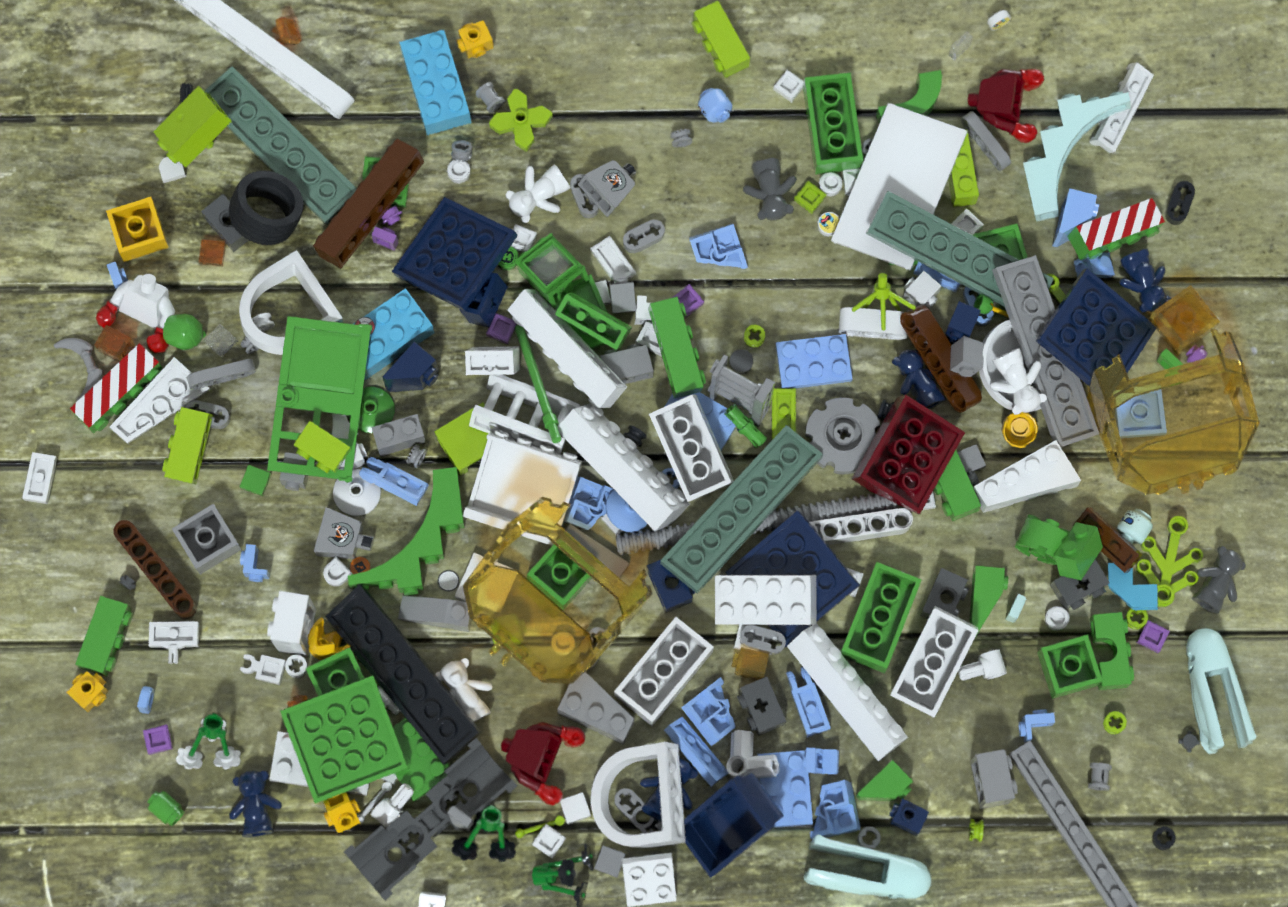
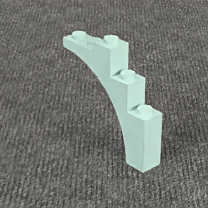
M1114 92L1109 97L1101 99L1100 97H1093L1085 103H1082L1080 95L1075 96V94H1067L1057 100L1063 126L1052 125L1046 127L1044 131H1040L1046 158L1033 157L1028 159V162L1023 163L1036 222L1059 217L1057 202L1058 183L1068 155L1080 138L1098 122L1115 113L1131 108L1128 92Z

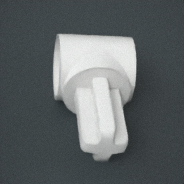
M1000 650L981 654L978 657V662L960 666L958 670V675L963 681L981 675L988 680L1007 674Z
M405 783L402 784L391 799L384 798L374 808L371 816L385 828L403 814L402 807L413 795V789Z

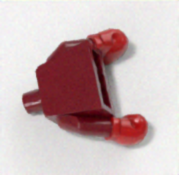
M1001 69L980 82L979 93H969L968 105L970 107H977V111L989 124L1008 132L1009 135L1021 143H1030L1036 138L1038 132L1032 124L1019 123L1023 89L1025 91L1038 89L1045 80L1044 74L1038 69H1020L1019 71Z
M540 722L528 726L527 729H518L513 739L504 738L501 743V750L507 753L505 760L511 764V772L521 785L534 791V794L539 796L545 804L553 806L560 803L563 798V792L554 785L549 786L544 783H546L561 742L563 741L567 747H580L585 742L586 736L584 731L578 727H566L563 725L559 727L546 722Z

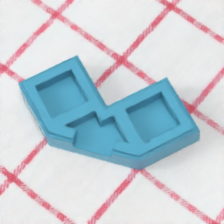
M1108 563V581L1110 582L1108 587L1113 593L1124 600L1132 610H1158L1157 584L1133 585V567L1128 573H1124L1114 563Z

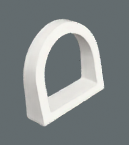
M297 250L254 277L241 297L239 314L243 332L253 345L268 353L282 355L285 337L271 336L259 330L252 321L251 311L254 303L262 293L292 276L297 277L324 317L321 319L322 321L343 323L342 316Z
M661 742L627 748L612 755L601 766L592 786L591 808L596 824L610 840L620 845L638 848L685 843L678 744ZM658 758L663 829L658 832L631 835L623 831L611 816L608 805L611 784L617 774L626 766L637 761Z

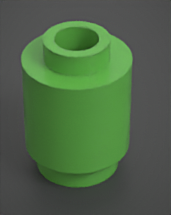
M156 791L147 801L150 804L148 810L165 825L169 824L171 827L185 813L181 809L182 805L165 791L161 793Z

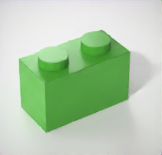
M1076 522L1068 533V537L1054 554L1060 576L1082 580L1103 548L1098 527Z

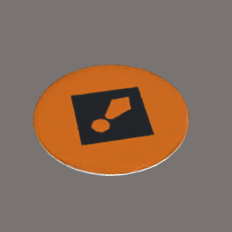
M357 557L351 562L350 570L353 575L367 572L370 570V563L364 557Z

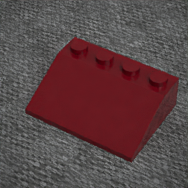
M903 395L898 397L855 471L852 480L871 492L919 515L965 432L909 396Z

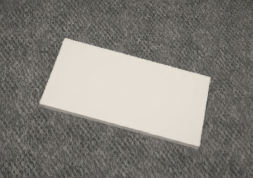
M888 103L831 242L900 266L906 270H911L915 259L867 235L866 232L887 191L934 215L967 135V130Z

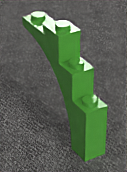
M456 467L433 470V490L430 507L422 526L414 538L399 554L386 563L367 572L349 575L348 585L350 590H354L359 584L363 585L367 591L371 587L378 586L379 589L393 588L394 584H397L399 593H404L405 596L416 595L419 593L418 591L424 590L420 562L425 561V564L439 563L440 559H444L441 531L456 533L460 531V528H464Z

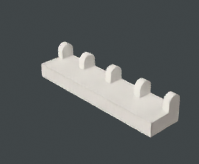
M1138 62L1128 65V72L1124 80L1118 84V92L1129 93L1131 108L1115 113L1098 123L1100 127L1095 137H1091L1089 141L1090 144L1101 146L1109 153L1116 151L1154 76Z

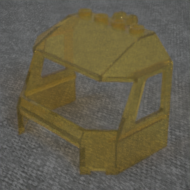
M1211 329L1219 355L1129 380L1120 354L1112 359L1113 364L1106 369L1104 366H1101L1094 370L1087 400L1118 481L1147 495L1152 493L1157 495L1163 494L1170 488L1177 486L1185 494L1188 493L1189 485L1192 482L1194 487L1199 490L1203 488V482L1211 480L1216 475H1230L1239 469L1254 439L1260 421L1257 416L1242 358L1230 332L1225 331L1219 334L1218 330ZM1220 373L1225 385L1223 392L1225 395H1229L1236 416L1151 439L1128 453H1124L1113 413L1114 409L1135 396ZM1240 388L1249 416L1244 415L1237 396ZM1108 426L1118 455L1119 464L1107 437Z
M541 497L507 524L466 580L463 589L469 618L496 642L489 653L493 656L502 647L508 652L502 657L500 662L502 665L505 666L514 658L542 683L573 684L596 663L653 593L651 587L647 586L645 582L647 577L645 568L629 587L558 524L571 504L562 502L561 505L552 503L550 498ZM525 532L547 537L617 599L622 615L597 637L598 645L595 648L590 634L522 573L515 569L494 565L512 542Z

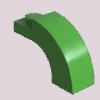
M941 70L918 74L916 95L907 102L894 105L928 116L935 107L942 85ZM887 106L878 107L876 114L878 124Z

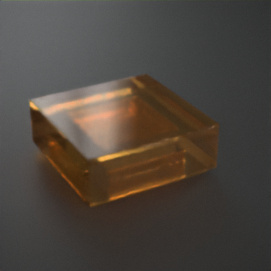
M202 239L199 264L223 266L226 243L224 241Z

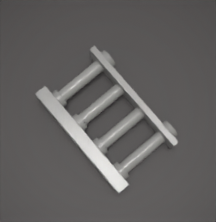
M723 355L720 361L716 359L710 369V372L713 374L708 388V392H710L709 398L715 400L719 394L750 411L749 414L752 415L751 418L754 420V425L759 427L770 409L775 382L766 378L763 384L752 382L727 368L728 356Z

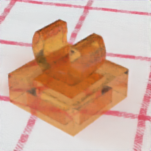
M283 16L275 20L277 26L272 29V32L279 34L280 37L276 39L277 42L281 45L286 43L296 45L302 42L295 20Z

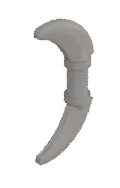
M67 338L54 344V348H66L78 353L81 359H83L88 373L86 386L82 394L77 398L78 401L103 378V370L98 368L93 360L91 352L93 346L82 339Z

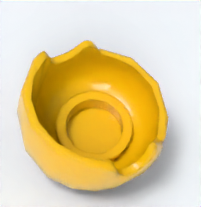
M1021 412L1018 415L1011 413L1004 419L1001 431L1004 440L1012 447L1025 448L1036 439L1038 425L1036 419L1029 413Z

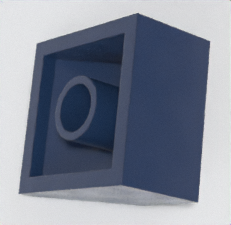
M414 342L382 377L386 390L389 392L423 390L427 385L429 387L432 386L438 379L437 374L439 371L436 359Z

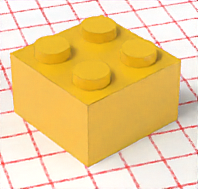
M152 197L106 211L119 254L124 262L169 248Z

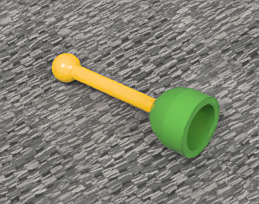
M984 294L977 296L973 307L981 310V314L994 311L1009 318L1006 311L993 306V300Z

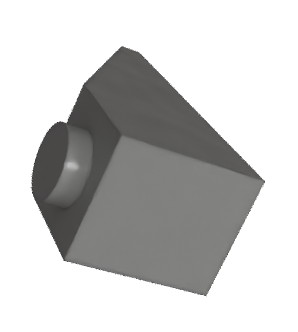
M402 596L398 620L470 632L474 608L472 603L456 600Z

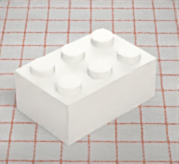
M279 591V596L273 600L272 612H275L274 622H269L267 635L270 636V640L278 652L307 656L309 647L308 636L314 624L316 608L309 595Z

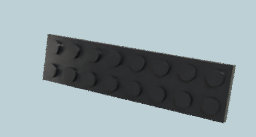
M359 584L325 616L346 644L351 646L350 648L370 674L373 675L374 679L442 764H448L481 733V730L363 585Z

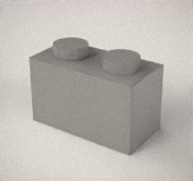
M633 344L628 346L626 350L618 351L612 349L601 355V359L624 384L653 378V367L647 345Z
M418 414L371 427L380 457L414 447L416 444L426 443Z

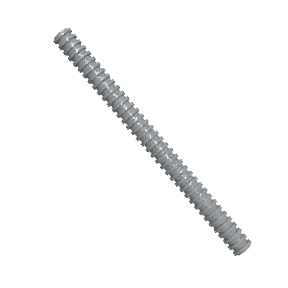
M867 494V497L860 495V498L853 496L852 499L846 497L845 500L839 498L836 502L833 499L829 503L823 501V504L816 502V505L809 503L808 506L802 504L801 507L796 505L792 509L787 507L786 510L779 508V511L774 510L756 531L763 533L764 530L770 532L771 529L778 528L797 510L804 515L808 522L897 509L898 505L877 494L873 496ZM691 522L690 525L684 523L683 526L678 524L674 528L668 526V529L662 528L657 531L647 529L646 532L640 530L637 534L635 532H631V535L624 533V536L617 534L615 538L618 554L620 556L625 552L630 554L631 551L638 553V550L645 552V549L652 551L653 548L659 550L662 546L668 548V545L673 547L694 525V522Z

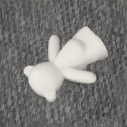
M556 165L550 167L535 183L534 169L532 166H528L525 171V191L516 193L508 191L505 196L509 200L511 211L520 217L522 222L527 223L530 221V213L534 210L535 206L552 213H558L560 207L548 202L546 199L569 190L570 185Z
M1020 348L992 360L1007 383L992 382L990 388L994 391L1014 394V406L1012 408L1014 415H1018L1021 412H1031L1038 408L1040 403L1047 400L1045 394H1039L1031 386L1041 369L1039 361L1034 362L1026 374Z
M467 658L449 662L443 666L440 672H436L435 675L440 681H443L444 684L451 688L449 692L473 722L490 714V709L474 690L489 691L493 688L492 684L485 681L468 680L467 667L469 660Z

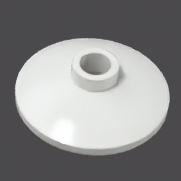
M353 469L352 482L346 483L337 479L333 488V498L337 507L342 512L351 516L368 514L377 506L381 497V488L375 485V483H369L360 477L359 472L361 469ZM354 487L361 489L358 494L352 493Z

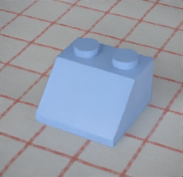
M1069 189L1062 204L1053 247L1057 248L1069 241L1067 236L1076 226L1096 218L1099 204L1095 203L1097 195Z

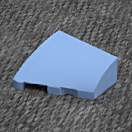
M733 223L689 238L698 263L740 267L741 269L748 268Z
M578 477L564 523L589 530L596 523L597 519L606 514V500L614 489L583 477Z
M721 677L681 707L710 746L714 745L735 728L733 717L729 713V701L724 698L722 690L724 682Z
M841 780L823 785L820 792L821 802L816 808L815 816L817 818L814 830L810 832V838L812 839L817 834L823 837H831L861 830L852 783L847 780Z

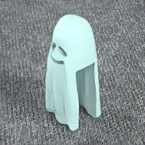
M1208 628L1194 631L1188 638L1186 653L1191 682V697L1199 729L1200 743L1208 754H1215L1217 749L1224 746L1216 710L1206 679L1207 677L1220 675L1238 748H1245L1248 744L1253 743L1252 740L1256 739V734L1226 644L1217 631Z
M819 834L813 837L809 844L810 850L883 863L884 867L881 883L809 868L804 874V881L808 884L822 886L835 891L859 895H876L889 897L890 899H916L924 896L931 886V875L928 868L917 860L831 840Z

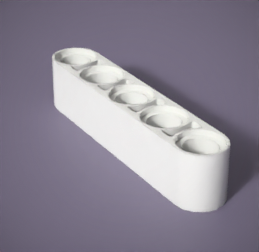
M898 508L811 521L809 523L827 545L904 534L909 530L913 522V516L909 510ZM899 516L904 517L907 520V525H897L895 518ZM879 520L883 523L884 528L880 530L874 529L871 522ZM852 523L857 524L860 531L852 533L848 530L847 526ZM832 527L836 530L837 534L829 537L824 533V529Z

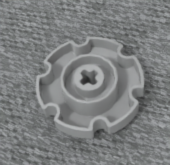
M835 398L825 402L824 411L814 410L808 420L805 436L811 438L812 442L810 444L823 454L822 459L817 463L821 468L831 465L834 468L835 474H852L857 470L876 436L875 430L879 428L880 423L875 413L867 405L862 404L860 407H856L853 405V399ZM843 432L847 434L844 440L840 439V435Z

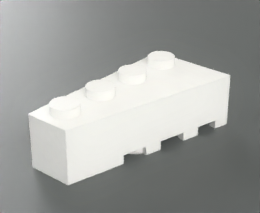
M1057 440L975 485L974 491L981 504L980 508L984 513L1021 501L1032 500L1039 496L1075 488L1079 485L1081 479Z

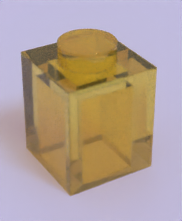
M741 647L739 654L734 653L731 667L736 668L735 675L760 680L764 678L769 654Z

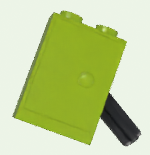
M182 83L180 88V105L153 132L159 139L157 144L167 152V157L173 163L177 164L180 162L187 167L205 148L210 149L213 147V140L232 121L215 99L200 86L193 91L192 84Z

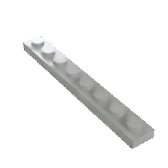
M1031 741L1011 752L1009 755L1106 906L1138 907Z

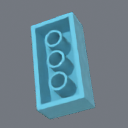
M440 30L399 42L426 135L471 123L470 112L445 31Z
M406 288L364 316L372 319L375 324V330L370 335L365 380L402 356L414 342L419 344L434 334L433 325Z

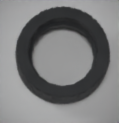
M256 171L243 177L237 185L230 200L229 219L235 230L245 239L261 245H276L287 240L295 231L302 216L304 203L301 192L287 177L271 171ZM250 197L270 199L283 210L285 218L269 219L262 217L252 210L246 199Z

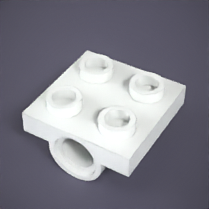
M671 853L622 859L627 907L676 901Z

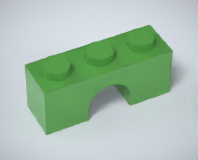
M1122 612L1094 614L1089 619L1092 643L1104 642L1113 650L1111 661L1099 662L1097 664L1103 680L1098 685V689L1128 688L1132 684L1131 681H1134V669L1132 666H1129L1128 657H1131V646L1129 642H1126L1125 633H1128L1127 619H1123Z

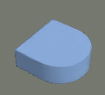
M143 686L137 705L140 713H150L154 698L153 687Z

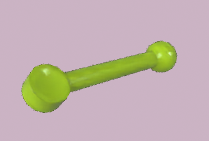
M557 816L555 820L524 830L521 828L517 829L515 835L517 838H522L525 834L541 830L545 824L549 826H562L565 819L562 816Z

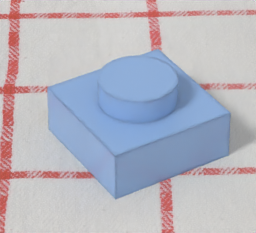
M116 262L107 264L112 282L117 290L118 286L128 281L124 268L119 269Z

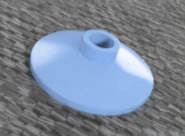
M615 490L611 492L605 505L606 513L611 523L625 532L642 530L647 523L634 509L630 508L629 504Z

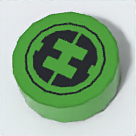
M510 246L498 266L503 270L514 269L516 267L515 260L519 257L517 250Z

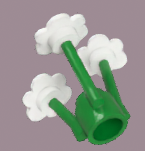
M212 713L201 720L202 727L198 729V735L193 745L187 746L185 749L180 748L176 757V762L184 765L188 770L201 768L203 756L196 750L202 737H207L210 742L215 741L216 738L221 740L223 750L215 753L216 758L213 761L216 767H222L227 770L231 766H238L241 763L240 751L234 750L233 747L227 745L226 730L224 729L226 722L216 713Z

